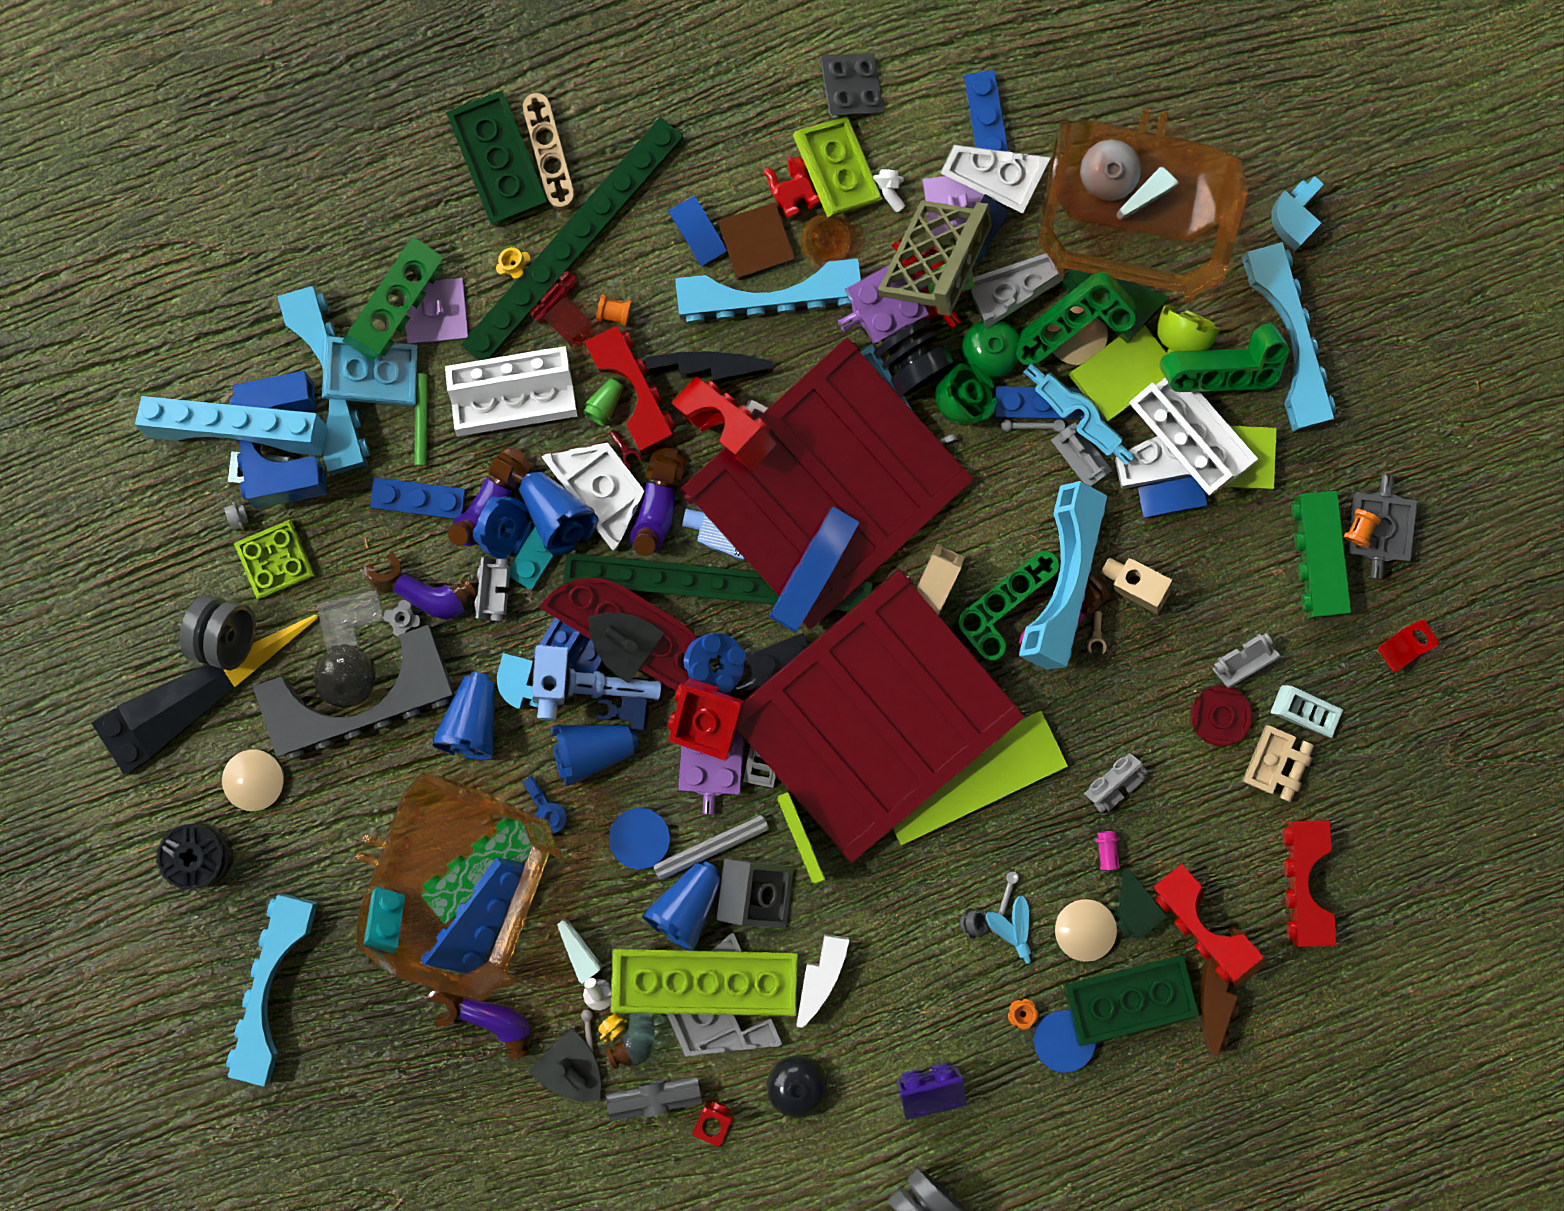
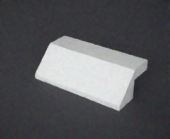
M566 346L445 366L447 391L452 403L454 430L457 437L577 417L575 393Z
M1164 378L1157 385L1152 382L1129 402L1209 496L1235 481L1258 461L1253 452L1200 392H1175L1171 389L1166 378Z

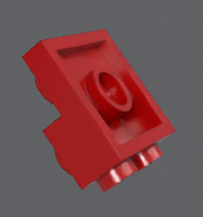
M690 678L684 684H680L676 691L675 701L678 702L676 712L671 714L668 721L667 729L671 730L668 741L726 761L730 757L744 701L718 692L719 687Z

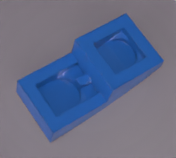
M694 195L668 210L700 266L727 251Z
M1193 477L1138 488L1144 518L1208 506L1205 490Z

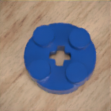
M494 496L487 500L485 508L479 516L477 526L473 530V539L479 543L484 553L499 559L508 558L507 555L510 553H518L529 537L531 522L527 521L525 513H529L526 505L517 499L507 496L499 498ZM503 523L506 526V530L504 532L501 531Z
M708 633L696 638L688 646L684 656V669H687L689 678L719 687L718 692L730 693L743 675L746 653L732 637L722 633ZM718 657L720 666L712 672V665L709 664L710 658L715 659Z

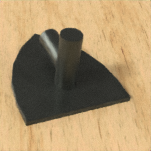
M601 613L588 616L589 632L595 651L611 671L629 684L664 632L640 617L625 613Z
M571 1027L528 1071L549 1090L565 1098L580 1101L601 1100L602 1080L598 1062L592 1049Z

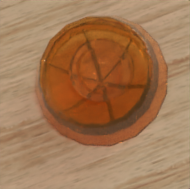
M820 214L811 218L804 226L801 234V247L805 256L812 263L823 267L829 261L844 260L849 255L852 247V233L849 225L841 217L833 216L827 218L826 214Z

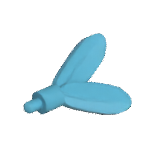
M1018 896L1013 904L1012 924L999 913L988 912L985 917L989 927L1005 941L1015 946L1019 957L1024 958L1026 964H1030L1031 959L1029 955L1031 951L1026 942L1029 930V906L1023 896Z

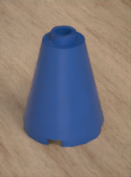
M532 472L522 479L519 491L541 541L550 554L556 556L570 553L577 549L574 544L581 538L586 542L597 528L599 520L595 511L543 472Z
M472 672L471 676L463 678L433 738L432 746L454 756L455 752L465 754L464 758L491 760L494 753V683L489 681L488 675Z
M557 725L551 727V737L557 736L558 744L553 745V752L560 778H565L564 787L576 784L633 756L634 749L639 748L636 731H630L628 725Z
M704 862L703 865L696 863L645 910L642 918L657 932L662 931L668 936L667 939L692 951L698 944L722 881L718 876L720 871L708 862Z

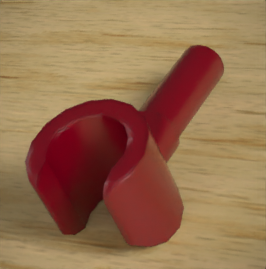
M615 429L609 432L610 437L623 454L622 461L626 467L631 468L626 462V456L630 453H634L641 462L640 454L637 451L630 450Z

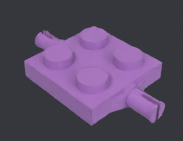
M888 265L845 288L852 302L853 313L838 320V324L842 325L850 321L840 327L843 332L860 324L867 331L872 343H876L903 326L912 324L928 315L924 304L879 296L878 288L890 266ZM922 275V276L916 278L915 280H913V278H911V280L914 282V281H916V280H918V279H920V278H923L924 275ZM902 278L893 282L890 287L898 289L907 285V282ZM927 285L918 289V291L920 292V290L926 288Z
M740 732L735 735L730 757L726 761L681 746L678 790L695 791L704 795L703 814H708V809L709 814H715L716 796L725 793L741 794L745 738Z

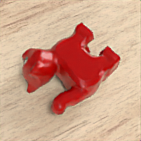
M788 156L787 169L793 178L779 184L774 170L766 168L763 172L764 176L768 178V186L774 200L783 209V213L789 221L802 215L800 209L796 206L797 203L803 201L809 211L821 205L803 158L800 156L793 158Z

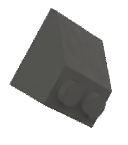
M724 858L716 920L745 926L786 928L794 867Z

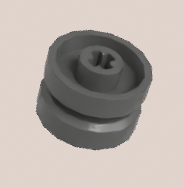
M203 595L198 597L190 605L180 629L182 653L187 659L204 664L209 663L211 666L231 671L238 668L248 656L255 638L256 622L253 611L249 606L232 601L227 602L214 596Z
M919 1167L907 1178L909 1187L918 1197L916 1198L906 1189L898 1188L888 1199L896 1211H965L936 1180Z

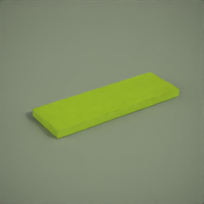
M1042 711L1022 719L899 822L893 830L900 845L902 846L1068 767Z
M613 949L611 1013L796 1016L798 953Z

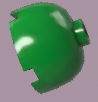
M1003 320L998 321L987 329L983 321L977 322L965 334L961 345L962 359L966 365L970 363L976 364L991 380H999L1010 374L1019 364L1016 349L1020 336L1011 324Z
M958 364L945 372L937 383L935 390L937 406L942 415L951 423L968 426L982 422L994 413L997 404V397L992 398L991 388L994 387L991 378L979 369L976 364Z

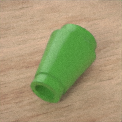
M609 378L585 403L586 408L583 413L593 422L604 425L606 421L611 420L624 387L616 380Z

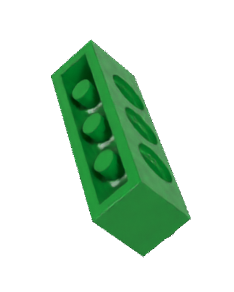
M413 236L342 341L371 361H374L379 354L385 357L394 344V341L390 339L394 331L397 330L401 333L411 317L406 315L410 307L414 306L417 308L427 293L422 290L426 283L430 282L433 284L443 269L438 265L444 257ZM405 271H413L418 276V282L409 281L405 276ZM389 295L398 296L402 301V306L396 307L392 305L389 301ZM372 320H382L386 325V331L375 329Z

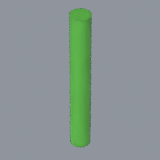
M427 374L416 375L415 466H427Z

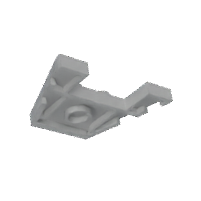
M734 933L727 935L711 950L742 952ZM667 1014L684 1056L782 1045L771 1018L741 1031L734 1015Z

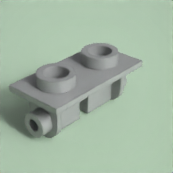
M1074 422L1054 437L1051 442L1080 480L1091 487L1110 473L1112 469L1093 444L1076 430L1077 423Z
M481 557V565L477 572L479 587L478 596L475 599L476 619L503 621V615L507 614L508 594L498 593V587L509 588L511 566H508L507 559L495 560Z
M1259 633L1256 635L1257 637L1243 644L1244 650L1241 652L1235 649L1222 658L1219 657L1217 659L1218 662L1213 665L1214 668L1212 669L1227 688L1232 687L1281 657L1271 645L1273 642L1267 633L1264 635Z
M1129 753L1126 757L1118 759L1114 763L1113 768L1103 777L1094 780L1084 795L1095 803L1094 806L1101 813L1105 810L1109 812L1124 798L1118 789L1123 786L1130 793L1145 780L1144 776L1148 772L1142 766V762Z

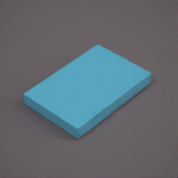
M326 336L324 338L322 398L414 406L416 404L417 345L394 343L385 357L379 354L374 361H371L342 341L343 337Z

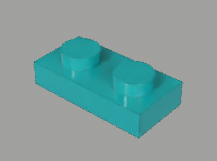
M534 527L514 559L510 569V577L532 591L554 557L545 549L536 527Z
M375 887L371 894L364 939L365 946L392 954L398 948L405 895Z

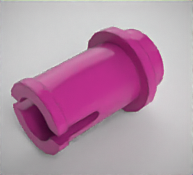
M1116 831L1098 832V838L1095 839V842L1099 843L1100 870L1120 868L1117 841L1120 840V837L1116 835Z

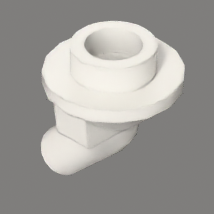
M880 170V175H875L873 179L878 184V189L882 190L885 199L893 210L899 212L905 207V204L894 189H897L904 181V177L898 176V171Z
M587 979L584 983L585 989L583 993L585 1003L594 1010L606 1009L611 1004L612 986L602 979Z

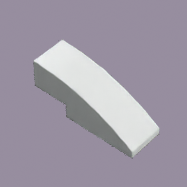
M824 934L819 964L807 962L797 1027L803 1028L829 996L843 966L849 938Z

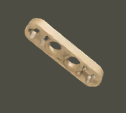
M533 93L525 98L523 112L544 189L550 205L555 209L565 210L573 204L575 199L568 167L550 103L544 95ZM537 101L540 106L545 105L541 109L544 122L540 123L537 121L535 112L529 111V109L533 108V103ZM550 130L553 133L551 143L547 145L539 144L536 140L539 131ZM551 158L558 159L561 162V169L555 174L547 173L544 169L545 162ZM560 180L562 190L569 192V194L565 195V201L559 202L558 198L552 197L557 194L554 182L548 185V181Z

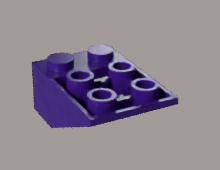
M944 1062L931 1066L932 1071L920 1073L919 1069L901 1073L902 1078L896 1079L906 1120L967 1106L963 1079L956 1065L950 1066L949 1062Z

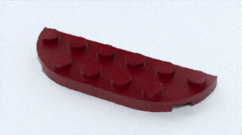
M601 578L576 579L553 590L538 607L589 639L591 637L588 616L601 613H625L640 617L660 629L664 634L639 669L677 691L680 684H684L690 679L687 669H684V656L688 646L696 639L693 633L676 618L615 582Z

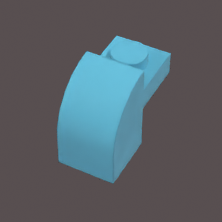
M1315 176L1309 183L1305 180L1300 182L1291 192L1295 198L1285 190L1276 200L1272 209L1271 218L1275 232L1294 251L1321 224L1317 218L1303 207L1324 185Z
M503 653L497 673V685L500 694L506 702L515 708L523 709L526 698L530 699L529 705L538 707L539 703H533V687L529 686L535 662Z

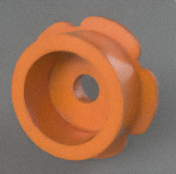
M1029 999L1015 1000L1009 1007L1008 1019L1013 1026H1018L1021 1030L1031 1028L1032 1024L1038 1020V1010L1035 1009V1004ZM1022 1011L1026 1012L1025 1017L1020 1016Z

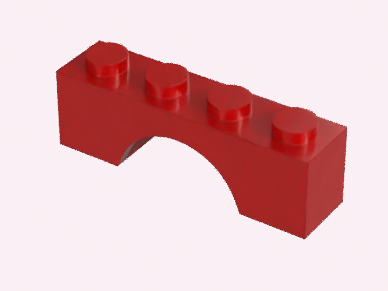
M615 326L585 341L600 374L614 373L621 375L629 380L636 389V409L626 425L640 453L643 454L673 439L671 430L676 427L669 413L662 414L657 403L661 402L662 399L655 385L648 387L643 377L648 372L641 358L634 359L630 349L635 346L627 330L621 333L618 326Z
M696 376L671 403L690 423L702 432L715 425L725 424L719 442L735 459L752 471L777 444L769 436V433L772 431L771 428L760 418L754 421L755 416L743 405L737 408L739 404L726 392L721 396L723 392L711 380L704 383Z
M1330 820L1287 821V828H1283L1282 837L1284 846H1288V859L1284 860L1285 877H1289L1290 890H1286L1285 893L1286 907L1291 909V921L1287 922L1288 939L1292 940V945L1297 947L1336 946L1335 916L1323 910L1315 903L1308 888V877L1312 866L1319 858L1332 852Z
M1183 864L1179 865L1153 887L1157 895L1154 901L1165 914L1168 911L1173 913L1177 918L1174 924L1185 937L1191 934L1198 942L1194 947L1205 960L1211 958L1218 967L1214 970L1225 984L1231 981L1238 988L1266 965L1264 957L1244 934L1232 937L1218 936L1209 932L1200 923L1199 906L1205 893L1202 886Z

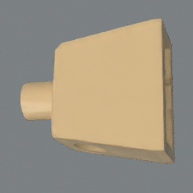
M1109 557L1101 571V574L1115 581L1114 590L1156 615L1159 614L1173 590L1172 579L1131 558H1128L1125 565ZM1131 577H1137L1140 579V581L1135 585H1131L1127 582L1128 579Z

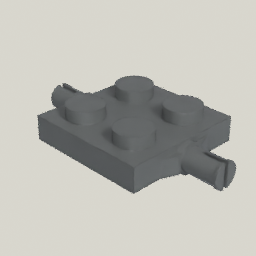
M1381 475L1382 480L1379 493L1372 495L1354 493L1350 529L1356 518L1354 513L1357 509L1365 510L1382 519L1380 524L1376 525L1369 540L1371 545L1369 548H1363L1348 541V555L1363 556L1372 560L1370 579L1383 580L1384 562L1391 560L1409 562L1411 560L1417 500L1403 499L1392 494L1395 478L1393 475Z

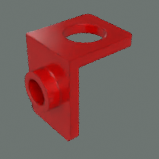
M1421 619L1401 629L1378 647V651L1392 672L1395 673L1419 655L1440 645V642L1427 622ZM1415 630H1421L1425 633L1428 639L1427 644L1418 641L1415 636Z
M713 1101L712 1104L705 1102L692 1135L719 1147L729 1125L733 1121L734 1114L730 1113V1108L717 1101ZM708 1118H715L721 1124L720 1132L714 1136H709L703 1131V1123Z

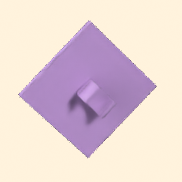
M947 176L923 179L925 201L974 209L976 203L980 202L984 194ZM927 212L928 222L940 217L939 214ZM959 217L950 222L955 228L966 223L967 218ZM944 224L932 229L931 232L934 236H937L949 229Z
M463 278L435 280L433 284L427 282L422 289L427 294L417 308L411 306L406 315L411 317L406 324L407 344L466 339L468 328Z

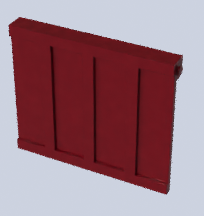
M848 337L843 339L758 417L771 428L772 431L769 433V436L777 444L752 471L735 459L726 448H723L679 488L684 494L685 500L704 513L778 596L782 593L794 568L799 564L812 538L817 534L828 511L833 506L859 522L830 577L802 622L808 630L817 625L973 480L972 476L955 460L860 353V348Z
M900 569L895 571L744 699L736 733L740 732L851 863L1025 718L913 586L915 582L907 573L904 575Z

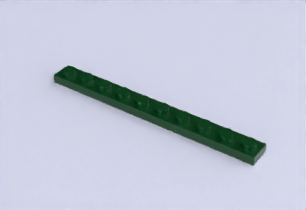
M659 117L524 271L523 277L515 281L460 345L478 361L491 359L530 315L531 310L537 304L539 305L540 300L555 282L558 283L560 281L561 275L575 264L684 139L683 135L662 117Z
M567 553L565 559L563 584L582 578H601L615 582L630 591L769 605H775L779 598L756 571ZM862 582L832 611L848 612L871 593L872 583Z

